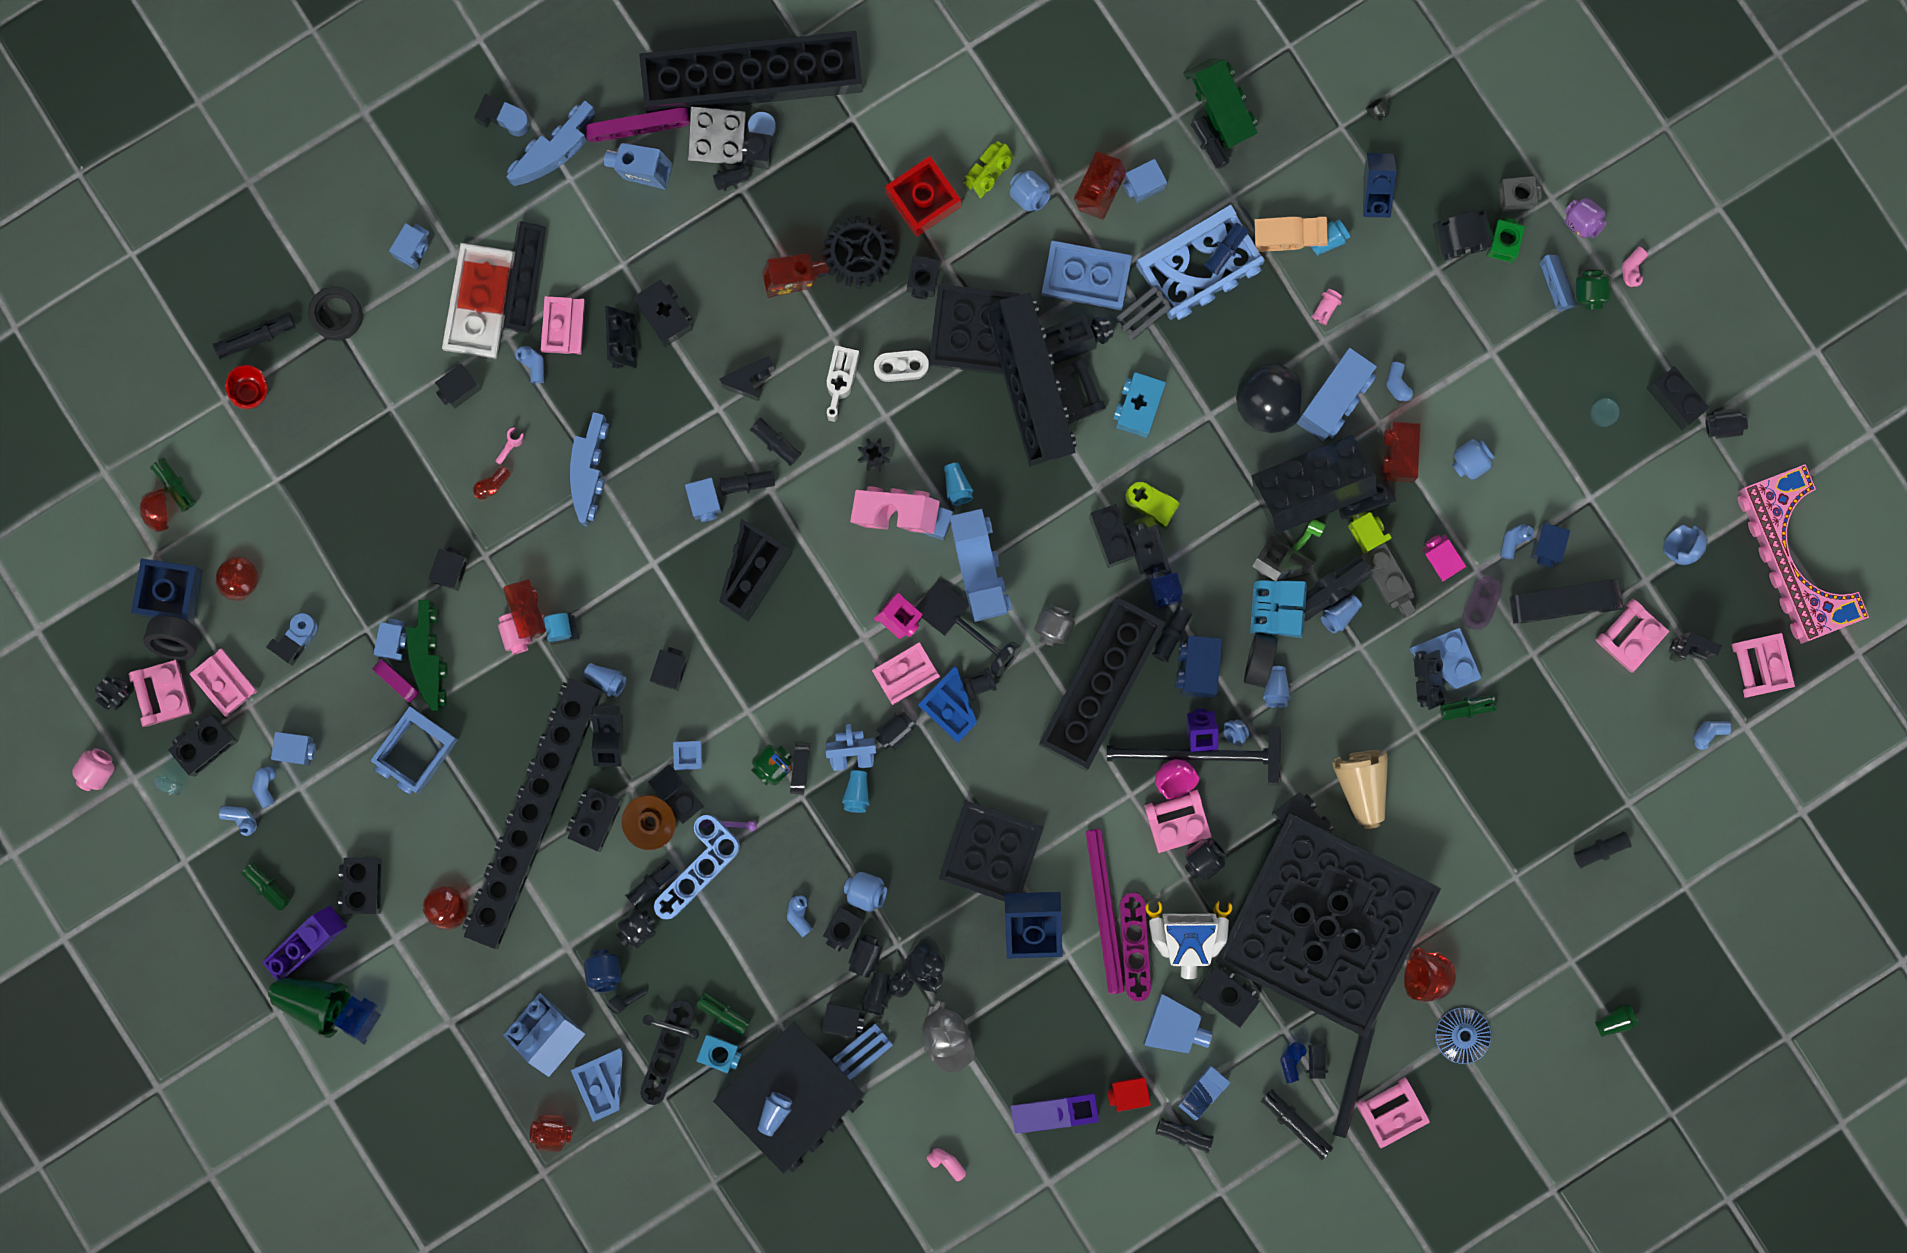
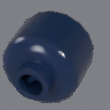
M605 949L593 951L591 953L592 956L584 961L587 986L594 989L597 993L615 990L616 985L622 979L619 958L614 954L608 953V950Z

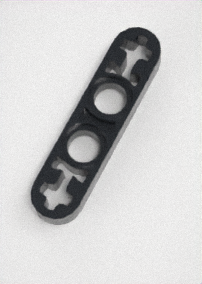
M686 1000L676 1001L669 1008L665 1023H669L670 1020L676 1023L678 1014L674 1013V1009L685 1005L689 1016L683 1017L680 1025H685V1029L689 1030L694 1018V1007ZM662 1028L640 1091L641 1098L645 1103L656 1105L664 1100L687 1035L677 1032L680 1035L679 1044L676 1047H669L665 1043L664 1038L666 1033L672 1030ZM661 1057L667 1058L671 1064L670 1070L665 1074L657 1072L655 1068V1062ZM651 1073L658 1078L667 1079L665 1084L661 1081L659 1082L657 1090L661 1092V1096H656L653 1100L649 1099L650 1094L646 1092V1088H652L655 1079H650Z

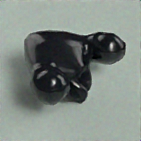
M929 936L922 937L912 947L903 968L889 982L890 994L898 998L906 996L911 991L915 982L924 991L938 993L937 990L943 982L941 973L945 970V956L941 953L938 944L933 938Z

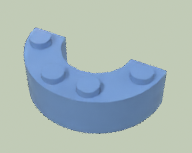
M982 509L949 516L962 578L974 622L1006 615L1007 611L1012 610L1009 595H1003L1006 592L1003 577H997L995 569L1000 567L997 552H991L988 534L993 533L990 518H984Z

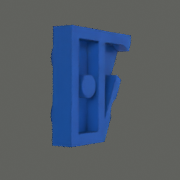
M954 666L918 706L951 738L959 743L977 724L958 669Z

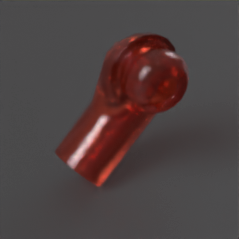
M500 466L491 477L477 481L473 487L474 496L479 500H484L496 494L510 477L509 470Z

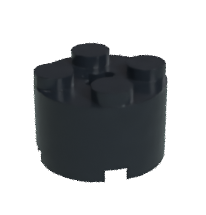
M1486 209L1480 212L1473 211L1448 218L1449 221L1441 223V221L1433 223L1441 256H1444L1445 261L1459 258L1461 255H1465L1466 250L1469 249L1471 254L1486 251L1492 247V242H1494Z

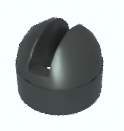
M1381 97L1372 101L1366 107V111L1373 120L1381 121V115L1385 118L1388 117L1390 108L1385 98Z

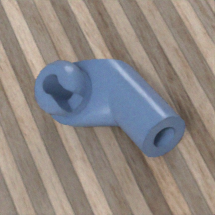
M519 347L515 352V357L530 368V383H544L543 357L531 347Z
M270 766L261 767L256 771L252 790L262 809L275 803L268 790L269 781H272L276 776L274 769Z

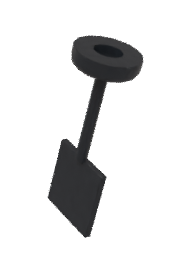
M939 579L915 607L923 614L921 618L944 636L955 624H958L996 655L991 664V672L999 677L1017 658L1021 651V646L1016 642H1010L1000 650L962 620L961 616L970 607L969 602Z

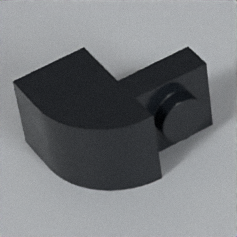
M592 706L593 765L621 767L623 715L620 713V706Z

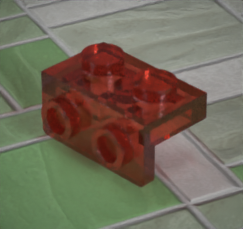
M530 579L504 586L503 591L518 638L531 637V640L540 638L546 632L544 615L540 613L537 604L538 595L535 588L532 587Z

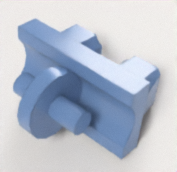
M846 724L845 733H835L836 742L826 743V758H830L833 771L847 769L846 756L857 755L858 767L866 768L873 766L874 754L876 753L875 738L864 739L863 731L852 732L851 724Z

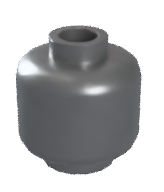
M1052 604L1050 608L1042 609L1034 629L1041 636L1040 642L1055 647L1056 643H1067L1075 624L1074 619L1070 617L1072 613Z

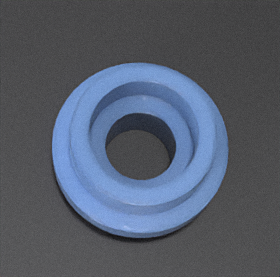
M1238 719L1230 720L1224 725V736L1230 744L1236 746L1245 744L1246 739L1249 737V731L1242 721Z

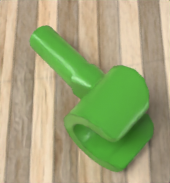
M1318 520L1310 521L1304 535L1294 545L1293 549L1299 551L1308 541L1311 534L1320 537L1325 524Z

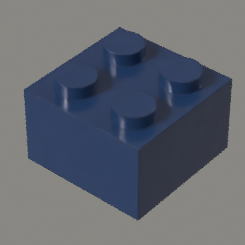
M141 558L131 613L148 618L157 616L176 617L194 624L203 570L195 566Z
M1188 636L1184 642H1181L1178 651V661H1183L1182 670L1177 672L1175 688L1180 689L1181 696L1213 699L1217 695L1222 639Z
M1061 892L1005 893L1007 959L1063 957Z

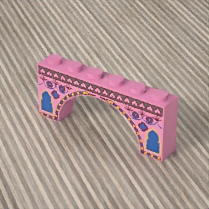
M1806 464L1738 491L1739 506L1749 517V530L1753 537H1757L1761 546L1759 547L1760 557L1764 563H1768L1771 571L1769 573L1770 581L1774 588H1778L1782 597L1780 598V605L1783 611L1789 614L1792 624H1790L1792 634L1796 639L1800 640L1801 644L1869 618L1859 592L1839 595L1820 590L1801 575L1791 558L1787 544V527L1791 513L1804 496L1816 490Z

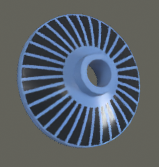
M1456 1008L1447 1012L1439 1020L1435 1031L1436 1044L1440 1052L1450 1061L1460 1064L1472 1063L1483 1057L1490 1046V1026L1486 1019L1477 1011L1469 1008ZM1463 1031H1467L1470 1035L1469 1039L1465 1042L1460 1038V1034Z

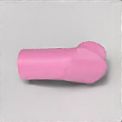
M1638 247L1622 264L1623 280L1630 287H1637L1643 282V276H1640L1639 265L1648 257V254L1641 247Z
M935 1148L932 1150V1153L927 1155L926 1159L933 1168H937L942 1163L955 1181H960L966 1176L967 1172L958 1160L942 1149Z

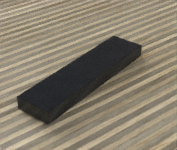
M523 221L517 223L501 329L523 334L529 333L546 232L545 226Z

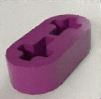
M382 658L373 666L372 670L409 703L420 693Z

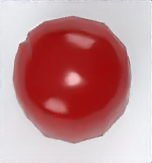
M248 364L237 366L229 372L225 382L226 394L231 403L238 408L245 410L256 408L265 401L268 392L267 381L262 371Z

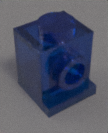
M1178 573L1154 578L1149 581L1155 609L1182 603L1181 596L1183 592Z
M352 996L334 1022V1025L365 1045L368 1041L366 1039L381 1017V1014L376 1011L378 1005L365 997L360 1001Z

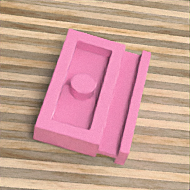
M545 296L541 339L542 352L582 354L585 299Z
M920 642L872 670L892 705L940 678Z
M221 648L216 654L209 657L190 673L191 677L225 717L230 715L248 700L252 694L257 692L256 688Z

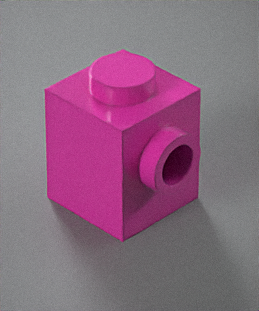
M1439 535L1434 536L1425 543L1426 547L1422 549L1442 581L1466 567L1446 535L1442 537Z

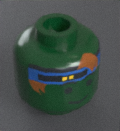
M766 745L752 759L753 768L751 771L766 786L769 783L777 785L792 771V765L788 761L792 756L781 745L777 749L773 745Z

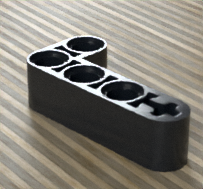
M1616 579L1509 597L1513 624L1624 609L1620 582Z

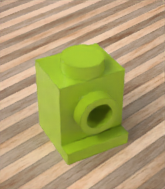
M1366 511L1352 516L1353 522L1348 525L1364 554L1392 538L1389 533L1385 536L1383 535L1384 526L1377 516L1373 517L1371 512L1368 513Z

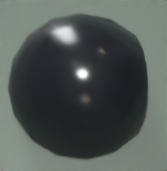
M1277 364L1261 365L1248 372L1239 383L1236 394L1238 411L1244 421L1256 430L1267 433L1283 432L1294 426L1298 422L1301 408V381L1298 375L1288 367Z

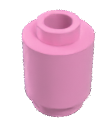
M513 612L499 617L500 624L498 628L505 650L512 651L513 655L527 651L528 645L532 643L525 618L521 617L520 612Z

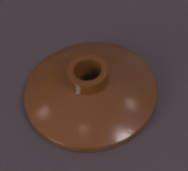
M643 795L635 798L626 806L622 814L621 823L626 838L634 846L643 850H656L665 846L672 839L676 830L674 811L666 801L663 802L657 796ZM648 816L655 818V825L648 823Z

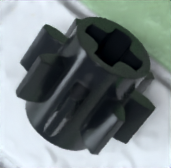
M867 438L866 447H858V451L864 455L858 459V463L866 462V471L868 472L871 467H877V470L880 472L883 462L890 463V459L884 456L885 453L890 451V447L882 448L881 438L876 443H871L870 439ZM874 449H877L880 458L875 457L871 461L868 452H873Z
M116 676L113 680L110 677H106L94 690L99 696L95 702L103 709L109 710L112 707L118 710L130 696L125 691L129 685L120 677Z

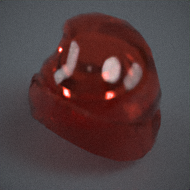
M1422 948L1415 949L1412 958L1408 961L1405 968L1404 986L1406 994L1411 999L1421 1002H1429L1446 997L1453 990L1456 983V970L1453 963L1440 953H1427Z

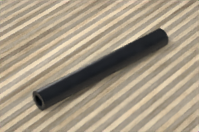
M1373 1029L1370 1030L1367 1038L1361 1035L1358 1037L1333 1131L1335 1136L1347 1137L1375 1032Z

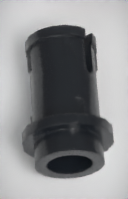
M741 164L723 172L718 170L717 174L713 175V180L717 190L723 189L725 192L727 188L749 181V177L744 164Z
M1308 1045L1309 1070H1306V1073H1309V1079H1326V1073H1329V1070H1326V1045Z

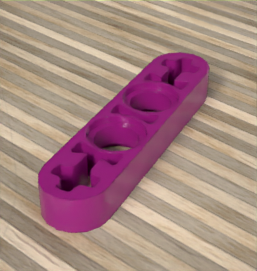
M675 108L591 123L585 126V132L588 142H602L690 125L691 118L688 108Z
M1129 893L1122 897L1119 905L1125 991L1127 996L1133 1001H1143L1148 998L1151 992L1145 902L1139 894ZM1130 897H1134L1135 902L1140 903V908L1135 909V917L1141 915L1142 922L1130 921L1125 923V916L1131 917L1130 909L1124 906L1125 903L1129 902ZM1137 925L1141 928L1142 936L1138 941L1128 939L1126 930L1129 926ZM1133 953H1139L1144 958V964L1139 969L1131 968L1128 963V958ZM1145 971L1146 977H1140V984L1146 987V991H1142L1141 996L1136 997V993L1130 991V987L1135 986V977L1129 979V972L1141 973Z

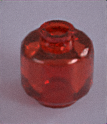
M542 1114L537 1117L536 1121L531 1122L529 1141L534 1143L535 1149L538 1151L560 1152L563 1150L565 1143H570L572 1127L567 1126L563 1116Z

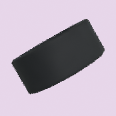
M332 286L320 290L313 296L309 303L308 317L310 324L319 335L328 340L341 341L350 338L358 331L362 324L363 312L361 304L351 292L341 287ZM333 298L346 301L352 312L348 324L337 330L324 326L319 316L322 305Z
M157 616L150 619L143 642L151 652L159 656L174 660H187L196 653L200 632L194 625L185 620L170 616Z
M1262 633L1255 634L1246 665L1244 683L1262 688L1267 686L1276 654L1277 637Z

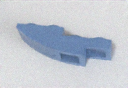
M586 101L581 106L576 105L568 115L570 119L564 126L559 125L553 131L550 142L542 135L538 140L533 139L526 147V154L520 161L515 160L507 171L509 174L506 176L513 186L531 182L552 172L569 160L587 142L581 131L596 115L594 108Z
M594 412L586 438L575 436L570 462L572 499L579 522L588 527L589 521L595 520L598 505H594L597 494H602L605 479L602 478L603 474L600 470L593 469V466H598L602 450L598 448L601 439H606L609 429L605 416Z

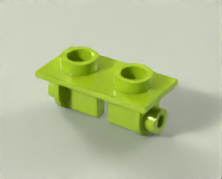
M998 141L995 144L991 143L980 157V160L986 164L984 168L976 163L968 174L965 175L964 178L966 180L963 184L970 190L973 188L979 198H982L986 192L993 188L997 178L1011 165L1014 155L1007 144L1004 143L1002 145Z

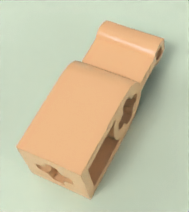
M1327 217L1255 219L1256 248L1259 252L1297 250L1306 246H1327Z

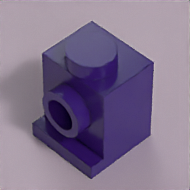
M1199 708L1192 713H1187V733L1191 752L1217 750L1218 725L1214 711H1206ZM1210 734L1211 737L1210 739L1196 740V735Z

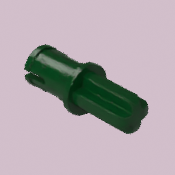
M1493 694L1473 699L1464 697L1463 701L1442 704L1440 706V715L1445 721L1466 716L1470 719L1476 714L1495 712L1496 705L1492 703L1496 701Z
M255 862L249 864L241 872V875L257 890L256 894L258 896L262 895L277 911H282L290 903V899L274 884L275 880L273 878L269 879L256 866Z
M704 993L697 1003L698 1008L717 1019L718 1024L720 1022L740 1036L743 1035L751 1022L730 1009L731 1005L726 1006L707 993Z

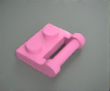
M1631 599L1626 604L1627 609L1604 634L1601 633L1596 638V642L1631 673L1638 668L1670 632L1635 599ZM1636 615L1641 621L1617 647L1612 641Z
M1782 633L1732 644L1733 652L1737 653L1745 686L1743 690L1744 698L1795 687ZM1751 648L1755 649L1763 685L1757 687L1747 649Z
M177 660L128 673L130 682L134 683L143 716L140 718L142 727L192 714ZM150 677L152 678L161 713L153 714L144 679Z
M1198 790L1190 791L1189 795L1156 805L1152 803L1144 805L1158 853L1212 837ZM1193 806L1194 814L1158 824V815Z
M1406 1077L1398 1080L1397 1085L1367 1101L1363 1099L1356 1103L1379 1148H1383L1430 1123ZM1402 1094L1406 1096L1408 1101L1376 1118L1373 1117L1372 1110Z

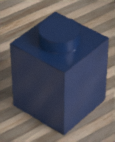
M1546 523L1541 524L1537 531L1530 558L1537 559V564L1550 568L1553 567V564L1558 565L1561 563L1570 530Z

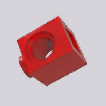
M1145 1077L1112 1082V1089L1107 1090L1110 1106H1115L1117 1112L1151 1106Z

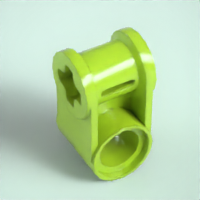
M1144 482L1134 483L1125 494V500L1131 508L1145 516L1150 515L1156 524L1165 528L1180 505L1171 496L1156 490ZM1140 489L1143 491L1142 496L1145 500L1141 499L1137 502L1135 500L1136 495L1133 492H1137Z

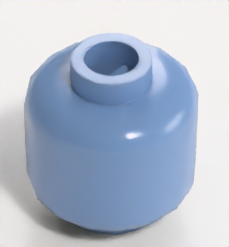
M1034 171L1019 172L1012 178L1010 182V197L1025 211H1038L1047 204L1050 198L1049 185Z
M1471 439L1454 451L1456 462L1452 465L1460 477L1466 475L1469 479L1475 480L1493 467L1492 459L1495 457L1483 440L1478 442L1476 439Z
M858 872L853 878H848L844 886V893L847 894L849 905L871 912L876 908H881L886 899L887 888L880 877L865 872Z

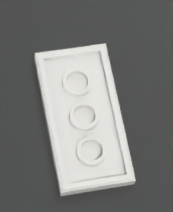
M466 243L460 244L442 350L497 359L502 333L500 327L513 251Z

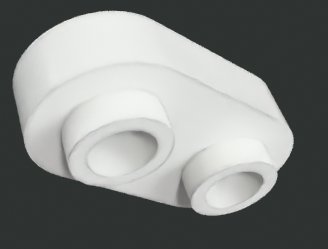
M916 350L884 353L875 360L874 372L884 382L914 380L922 378L927 373L929 364L925 354ZM912 362H918L920 364V368L918 370H912L910 368V364ZM884 365H892L893 370L890 373L884 372Z

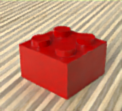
M931 156L885 186L886 195L915 237H918L961 208L960 197Z

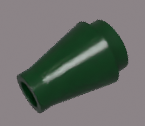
M1621 1004L1605 1017L1595 1022L1601 1037L1634 1030L1633 1027L1639 1025L1630 1004L1624 1007Z

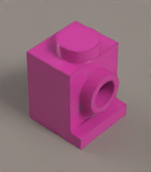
M897 593L879 611L874 620L876 622L880 621L897 638L901 639L905 635L908 637L913 635L920 626L917 621L923 614Z

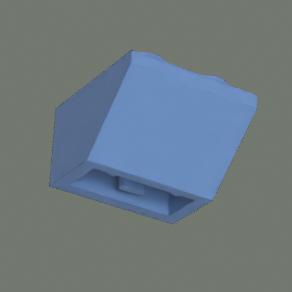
M539 993L503 1036L529 1064L549 1077L584 1037L585 1033L559 1008Z

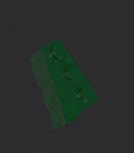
M1211 58L1183 73L1187 80L1192 78L1198 91L1195 96L1198 102H1203L1209 115L1207 119L1216 135H1219V141L1223 147L1231 148L1258 134L1255 128L1258 126L1257 120L1252 111H1247L1244 104L1247 101L1246 96L1240 86L1236 87L1232 78L1235 76V72L1229 62L1225 63L1224 59Z

